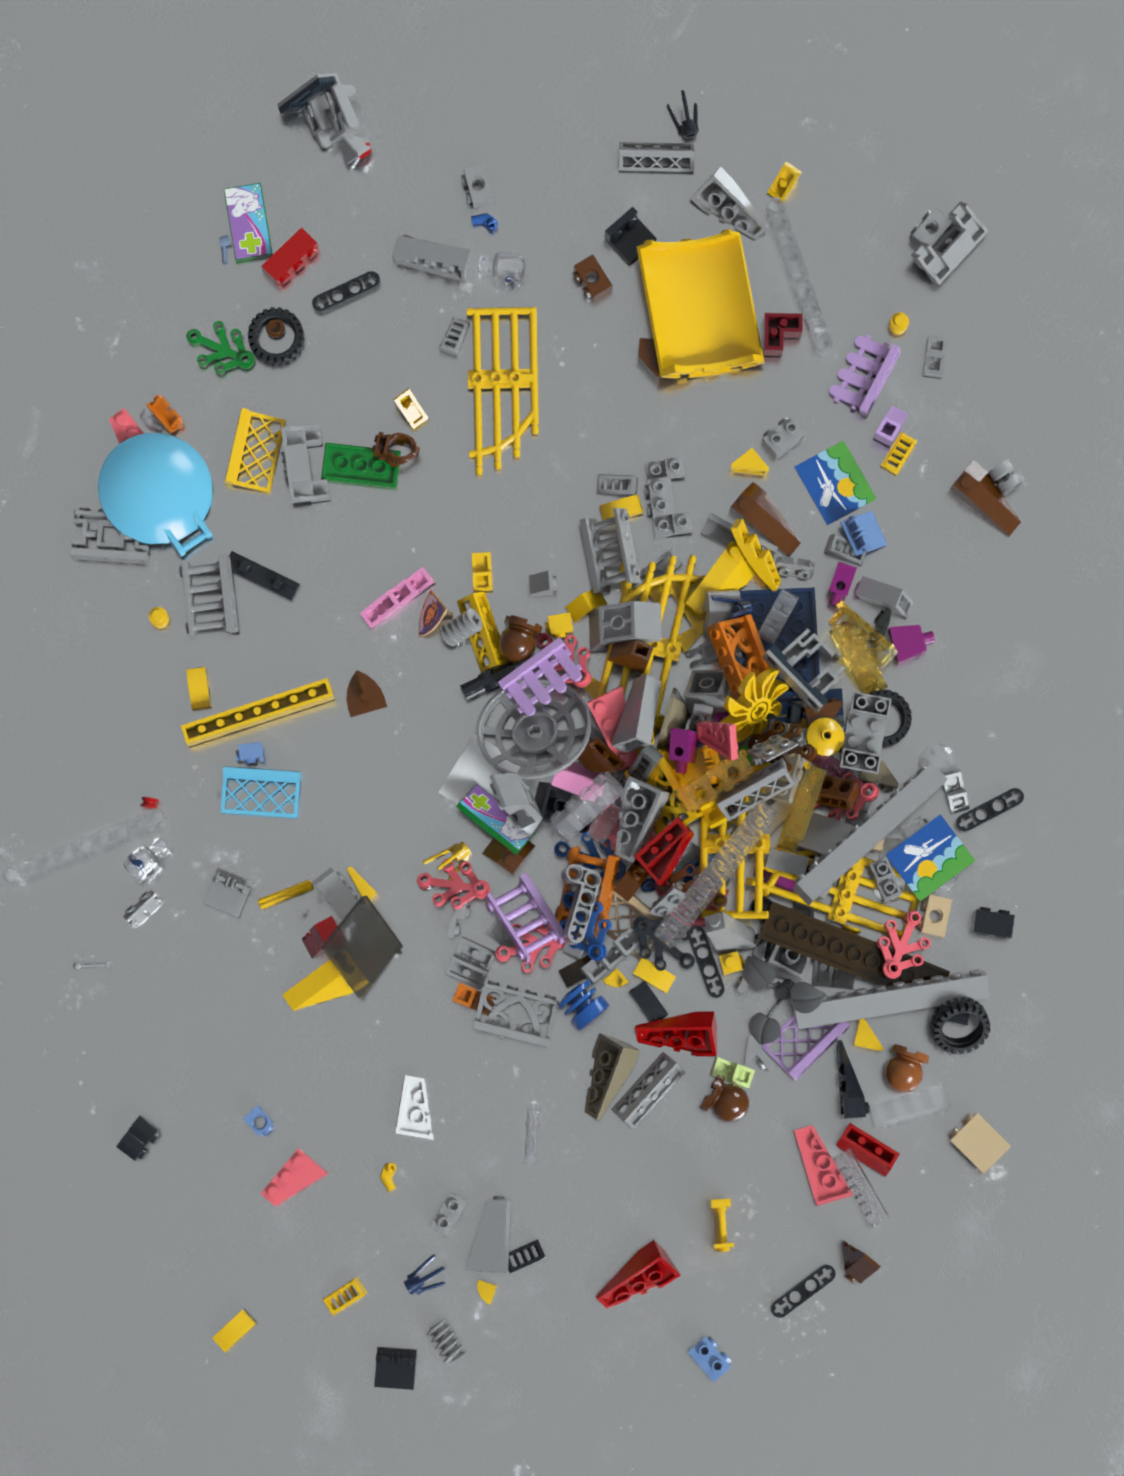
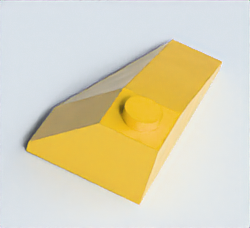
M734 541L729 543L685 603L697 614L702 615L706 612L703 610L706 592L738 590L747 585L756 573L746 560L738 544Z
M344 949L282 994V996L294 1011L352 994L368 982Z

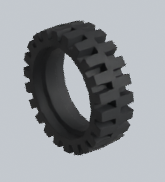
M270 307L269 310L264 309L262 313L256 314V317L249 324L248 342L255 356L261 361H265L267 364L273 363L274 365L279 363L286 364L287 361L290 362L294 357H297L299 351L301 352L302 345L304 344L303 327L296 315L289 310H283L281 307H278V309ZM282 319L293 328L295 334L294 341L286 351L277 354L269 353L262 349L258 343V331L262 324L268 320Z
M888 689L872 691L869 693L870 695L891 698V702L900 710L902 716L901 725L894 734L883 738L882 747L894 745L901 741L910 729L912 712L909 704L897 692H892Z
M961 997V1001L958 998H953L954 1002L951 1003L948 1000L946 1001V1006L941 1004L939 1006L940 1010H935V1015H932L931 1018L932 1033L936 1043L941 1049L944 1048L946 1052L951 1050L952 1054H956L958 1050L960 1054H964V1050H967L969 1053L972 1052V1047L975 1050L978 1049V1043L983 1045L985 1043L984 1039L987 1040L989 1037L990 1021L986 1010L978 1001L974 1002L972 998H969L967 1001L966 997ZM957 1014H973L979 1019L977 1028L965 1037H948L942 1031L943 1025L947 1020Z

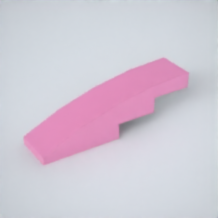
M421 567L409 578H405L393 589L385 592L360 612V615L369 627L373 628L426 590L435 581L425 567Z

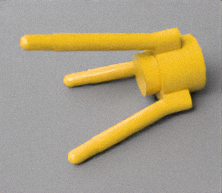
M464 842L455 843L451 847L424 860L422 863L426 864L451 852L452 856L440 864L437 870L442 869L453 859H456L457 861L461 860L455 868L456 872H458L461 863L469 860L468 855L471 854V851Z

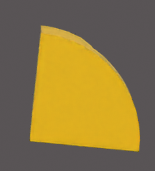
M615 968L602 980L611 987H622L629 983L618 968Z
M478 1279V1293L486 1303L491 1305L497 1286Z

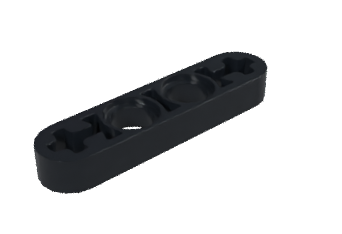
M369 271L315 296L312 300L313 309L315 312L322 314L377 289L381 282L378 273ZM372 276L373 279L376 278L375 284L372 285V283L369 282L365 284L366 289H363L361 280H363V282L366 283L369 281V277ZM358 284L360 286L359 292L352 293L349 290L350 286ZM335 292L343 294V298L340 301H335L332 298ZM326 296H329L330 301L332 303L331 305H329L328 301L324 303L323 308H321L320 306L316 307V305H318L317 301L321 300V302L327 301Z
M1018 788L1010 789L960 815L955 821V826L960 832H968L1018 806L1024 800V794ZM1012 792L1014 794H1019L1020 797L1017 798L1018 802L1012 800L1008 802L1010 807H1007V802L1003 798V796H1005V798L1008 799L1012 796ZM994 801H1001L1003 803L1001 811L994 810ZM982 809L986 812L984 820H979L976 817L977 810ZM971 813L973 820L977 824L974 825L972 821L967 824L968 828H965L964 826L961 827L959 825L961 823V819L963 818L964 821L970 819L971 817L969 816V814Z
M693 926L689 929L691 935L693 930L696 929L697 932H701L699 936L700 942L705 941V944L694 947V944H697L696 938L690 936L688 939L709 996L719 998L723 995L725 988L703 928ZM704 947L708 950L706 958H700L697 955L699 948ZM706 966H712L715 969L713 976L709 977L704 974ZM718 977V980H715L716 986L721 987L718 995L715 992H711L710 989L713 988L712 982L708 984L706 980Z
M830 1265L820 1266L771 1304V1313L778 1318L789 1314L833 1281L836 1275L835 1269ZM824 1268L826 1270L830 1269L832 1271L830 1273L831 1277L829 1279L827 1277L821 1279L824 1283L820 1285L814 1275L817 1274L820 1277L823 1274L822 1270ZM810 1279L816 1282V1288L813 1291H808L805 1287L806 1282ZM793 1291H797L801 1295L797 1303H793L790 1300V1294ZM786 1297L787 1302L792 1307L789 1309L788 1305L783 1308L784 1312L782 1314L779 1312L775 1313V1305L777 1303L779 1305L784 1304L785 1301L782 1299Z

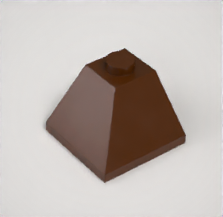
M493 838L482 854L513 877L535 848V845L528 841L519 853L515 855L497 839Z

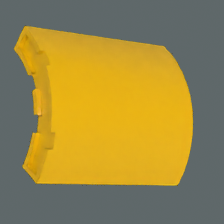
M726 229L721 231L720 234L691 240L690 238L682 239L680 242L646 240L642 245L637 246L661 378H680V375H687L688 378L729 373L731 368L739 366L742 369L765 363L739 232Z

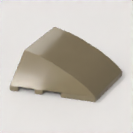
M673 687L656 746L657 750L666 747L670 750L671 728L686 729L690 713L687 704L675 687Z

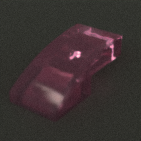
M817 754L813 760L818 769L826 766L830 774L835 777L842 778L846 771L845 768L840 767V762L833 755L821 756Z

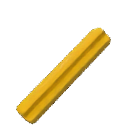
M306 880L258 899V904L261 909L308 892L313 889L311 880Z

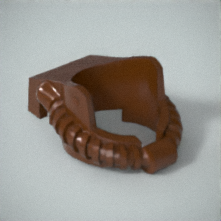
M379 432L375 436L374 442H376V445H373L372 452H374L373 456L377 457L380 461L384 460L389 466L397 468L399 465L409 463L415 456H418L420 447L417 446L416 441H414L415 439L408 434L394 433L392 435H384V432ZM406 442L412 449L406 456H397L389 452L388 446L392 444L403 446Z

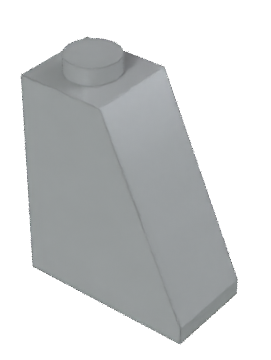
M864 576L856 585L855 594L861 600L883 610L889 608L891 613L904 619L907 618L913 601L903 589Z
M724 912L704 917L706 933L719 956L757 947L755 931L750 926Z

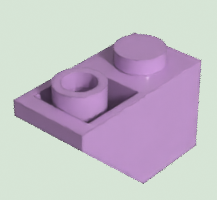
M892 405L873 438L890 447L909 414Z

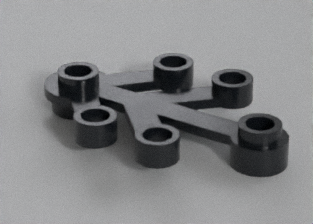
M638 916L634 919L632 927L634 932L639 934L641 948L639 955L643 959L650 958L652 954L648 948V935L654 941V967L657 970L663 971L667 966L663 960L662 947L678 958V962L683 968L689 969L693 967L695 963L694 957L690 953L681 952L667 941L672 939L688 940L691 936L688 929L682 928L679 931L657 933L652 928L665 926L671 929L676 924L675 919L667 916L664 919L650 920L646 916ZM668 919H672L673 921L672 925L670 926L666 925V921ZM642 922L646 924L644 929L639 928V924ZM683 931H687L688 935L685 938L681 936V933ZM645 949L649 951L647 956L642 955V951ZM690 958V963L684 964V960ZM660 961L664 963L662 968L657 967V963Z

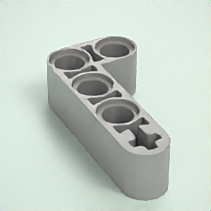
M572 864L561 872L562 880L565 883L577 887L563 932V940L568 945H575L584 939L601 883V877L598 872ZM569 869L575 872V879L569 876ZM587 876L593 878V885L588 884ZM582 894H585L588 897L587 903H584L581 900ZM577 912L581 913L583 917L582 922L576 919ZM574 932V935L577 936V938L573 939V935H571V933Z

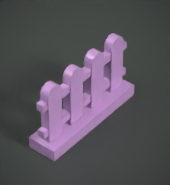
M868 334L866 337H856L855 345L860 349L858 353L850 352L847 354V362L851 364L849 370L842 368L838 371V377L843 381L841 386L832 385L829 389L830 395L834 397L833 400L838 403L841 400L852 405L851 409L853 410L859 408L860 415L866 418L901 353L900 346L893 344L890 349L888 348V343L884 342L881 345L872 341V337ZM866 351L877 357L875 361L863 357V353ZM856 367L868 372L867 377L865 378L854 373ZM873 375L876 376L874 381L871 380ZM847 384L859 388L858 394L845 389Z
M559 637L501 679L498 684L509 699L514 698L520 706L517 708L520 714L524 712L527 716H532L536 711L534 707L536 702L540 701L544 705L549 704L551 701L549 693L554 689L558 693H564L567 689L564 682L569 678L574 682L580 681L582 679L580 670L583 668L580 664H574L569 657L572 653ZM559 663L567 672L561 677L554 669ZM543 675L551 683L546 688L538 680ZM528 686L535 694L530 700L523 692V689Z

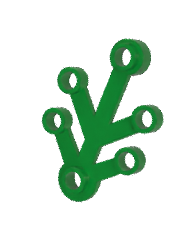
M216 321L213 324V329L218 334L221 344L203 337L197 329H191L187 332L186 338L189 344L193 346L202 344L217 351L207 356L204 354L199 355L197 363L201 367H205L208 363L225 357H231L234 360L227 363L217 362L214 365V370L219 375L238 366L242 369H249L254 365V355L252 352L245 350L241 339L242 333L237 328L231 330L230 336L235 341L238 352L230 348L224 331L225 326L221 321ZM217 325H222V329H216ZM238 332L239 336L235 338L233 333ZM193 333L197 334L195 339H191L190 336ZM244 356L249 358L247 362L242 361ZM201 358L206 359L205 363H200L199 361ZM218 366H223L222 371H217Z

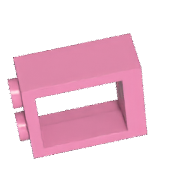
M574 761L569 767L554 775L551 785L595 801L597 796L601 797L607 780L604 779L606 773L590 772L581 763Z

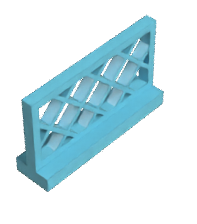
M223 767L221 813L298 818L301 771ZM227 778L235 779L240 786L231 792L227 787ZM249 780H254L259 785L252 793L244 786ZM268 781H272L278 786V789L271 795L263 787ZM287 783H296L295 792L290 796L282 788ZM241 787L249 795L242 802L234 795ZM260 788L268 796L261 804L253 796ZM279 790L287 797L280 805L272 797ZM231 796L239 804L234 809H225L226 800ZM250 797L258 805L253 811L247 810L243 805ZM268 799H271L277 806L272 812H267L262 806ZM290 800L294 805V813H286L281 806ZM241 806L244 810H237V808Z

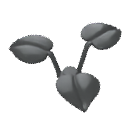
M748 956L746 958L744 968L746 982L755 989H763L766 985L768 987L777 986L776 995L779 997L767 1016L759 1012L751 1018L750 1031L758 1043H771L780 1036L781 1028L779 1023L770 1017L783 999L789 998L793 1000L794 1009L800 1013H810L823 1002L826 993L816 989L811 984L806 982L794 983L790 979H786L782 983L780 981L771 983L775 979V972L772 967L756 957Z

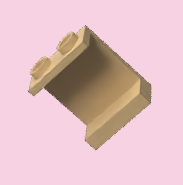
M970 1113L963 1120L965 1124L960 1129L956 1127L949 1134L951 1138L948 1141L953 1143L977 1167L976 1169L981 1174H985L1011 1146L978 1113L974 1115Z

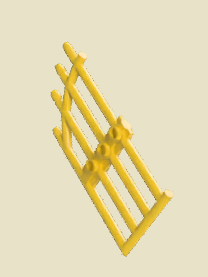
M536 307L467 308V316L472 315L473 370H468V389H474L475 450H469V458L475 457L476 476H482L483 473L482 456L494 453L495 470H501V450L513 443L514 449L513 457L519 458L520 436L530 423L532 424V435H538ZM529 314L530 369H519L518 315ZM480 315H491L492 370H481ZM499 315H510L511 369H500ZM512 388V434L501 441L500 389ZM519 388H530L531 411L520 424ZM481 389H493L494 445L482 448Z
M690 555L685 574H673L676 556H670L666 574L653 578L655 562H649L644 582L631 592L629 590L632 583H627L626 579L619 602H630L640 594V602H647L650 588L663 583L659 599L662 623L671 581H683L670 639L662 638V641L646 643L654 646L644 674L650 673L654 655L665 658L659 680L661 681L656 710V716H661L663 722L665 715L659 713L672 660L678 661L682 643L678 642L677 638L691 582L697 583L698 575H693L694 564L696 563L695 555ZM609 644L597 697L606 693L613 662L608 661V657L613 644ZM623 667L619 686L622 685L624 695L631 669Z
M740 750L739 770L730 777H728L727 772L728 763L721 762L724 782L719 784L715 789V793L717 794L727 789L737 780L741 781L747 778V775L756 773L772 763L747 767L746 750ZM765 786L760 789L759 793L765 794ZM765 802L757 806L756 834H745L746 812L738 816V834H727V821L719 825V834H708V823L705 816H701L699 876L707 870L708 854H718V892L725 895L726 854H737L736 911H725V907L717 908V911H706L707 900L699 898V908L702 910L700 918L721 912L735 919L769 918V912L762 911L763 855L769 854L770 834H764ZM745 854H756L755 911H744ZM707 882L700 884L699 890L707 892ZM719 897L717 899V903L721 904L723 902L722 897Z
M781 847L774 848L777 850H782L789 853L806 856L808 858L809 856L817 854L806 849L795 853L787 849L784 850ZM866 857L860 859L840 877L837 888L831 887L828 892L834 895L831 906L816 900L809 905V907L829 913L827 919L846 925L847 920L886 934L888 932L884 929L883 924L849 913L852 903L856 902L904 919L907 913L856 895L859 883L878 890L874 880L862 876L864 866H869V864L876 862ZM809 858V861H808V865H809V866H810V864H811V862H812V860H813L812 858ZM763 862V870L765 869L773 873L767 883L763 882V897L768 898L769 894L773 893L807 905L798 894L774 886L779 876L795 881L799 875L764 867L765 862ZM892 867L895 873L894 876L902 878L895 867ZM747 877L745 883L755 886V879ZM901 890L902 895L899 898L911 902L908 912L912 910L917 911L920 901L915 894L913 895ZM904 923L902 931L896 929L898 938L900 939L906 927V923Z

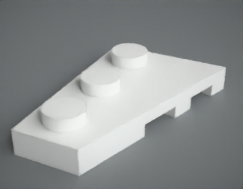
M404 1075L395 1134L434 1140L424 1078Z

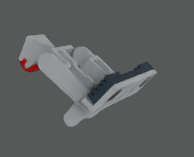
M337 72L315 75L277 104L281 115L303 111L313 137L317 138L321 147L328 148L332 142L341 141L343 145L341 150L346 164H350L355 159H362L370 154L371 145L369 140L354 136V133L359 130V121L348 97L355 94V87L350 84H341ZM328 109L333 114L331 119L337 131L332 137L328 133V131L333 129L325 112Z
M837 628L822 640L813 633L802 643L801 641L811 632L807 629L784 651L781 652L773 645L763 656V659L771 668L779 670L778 677L780 680L783 679L797 693L798 698L802 699L815 713L827 703L828 699L824 694L838 682V676L846 667L843 665L834 674L826 668L808 684L793 666L804 656L809 658L817 650L828 660L833 656L838 659L852 644Z

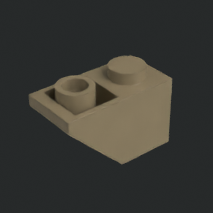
M880 761L878 774L860 772L859 780L864 784L873 783L876 786L882 787L881 790L890 792L898 788L899 783L884 761Z

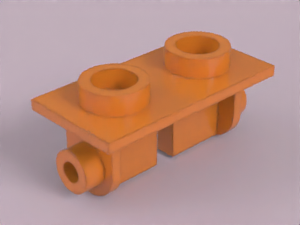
M157 394L153 398L154 401L146 404L170 433L183 427L182 417L174 409L168 410L171 405L165 400L164 396Z

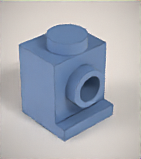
M262 742L238 745L239 750H235L237 762L241 761L245 762V765L256 764V760H260L261 764L265 763Z

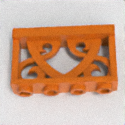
M751 614L716 622L707 628L733 699L740 697L741 694L737 692L738 687L750 672L755 673L756 678L760 673L771 668L763 659L766 652ZM731 626H735L737 632H735ZM736 646L746 653L748 658L746 668L735 659Z

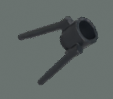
M682 90L681 95L686 120L682 121V125H680L670 104H667V108L678 128L679 135L682 134L683 138H689L697 135V131H699L698 105L694 103L693 122L689 116L685 91Z

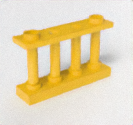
M731 1199L707 1200V1208H712V1212H714L716 1243H710V1247L715 1248V1251L718 1252L730 1251V1247H734V1243L727 1242L725 1218L727 1207H731Z

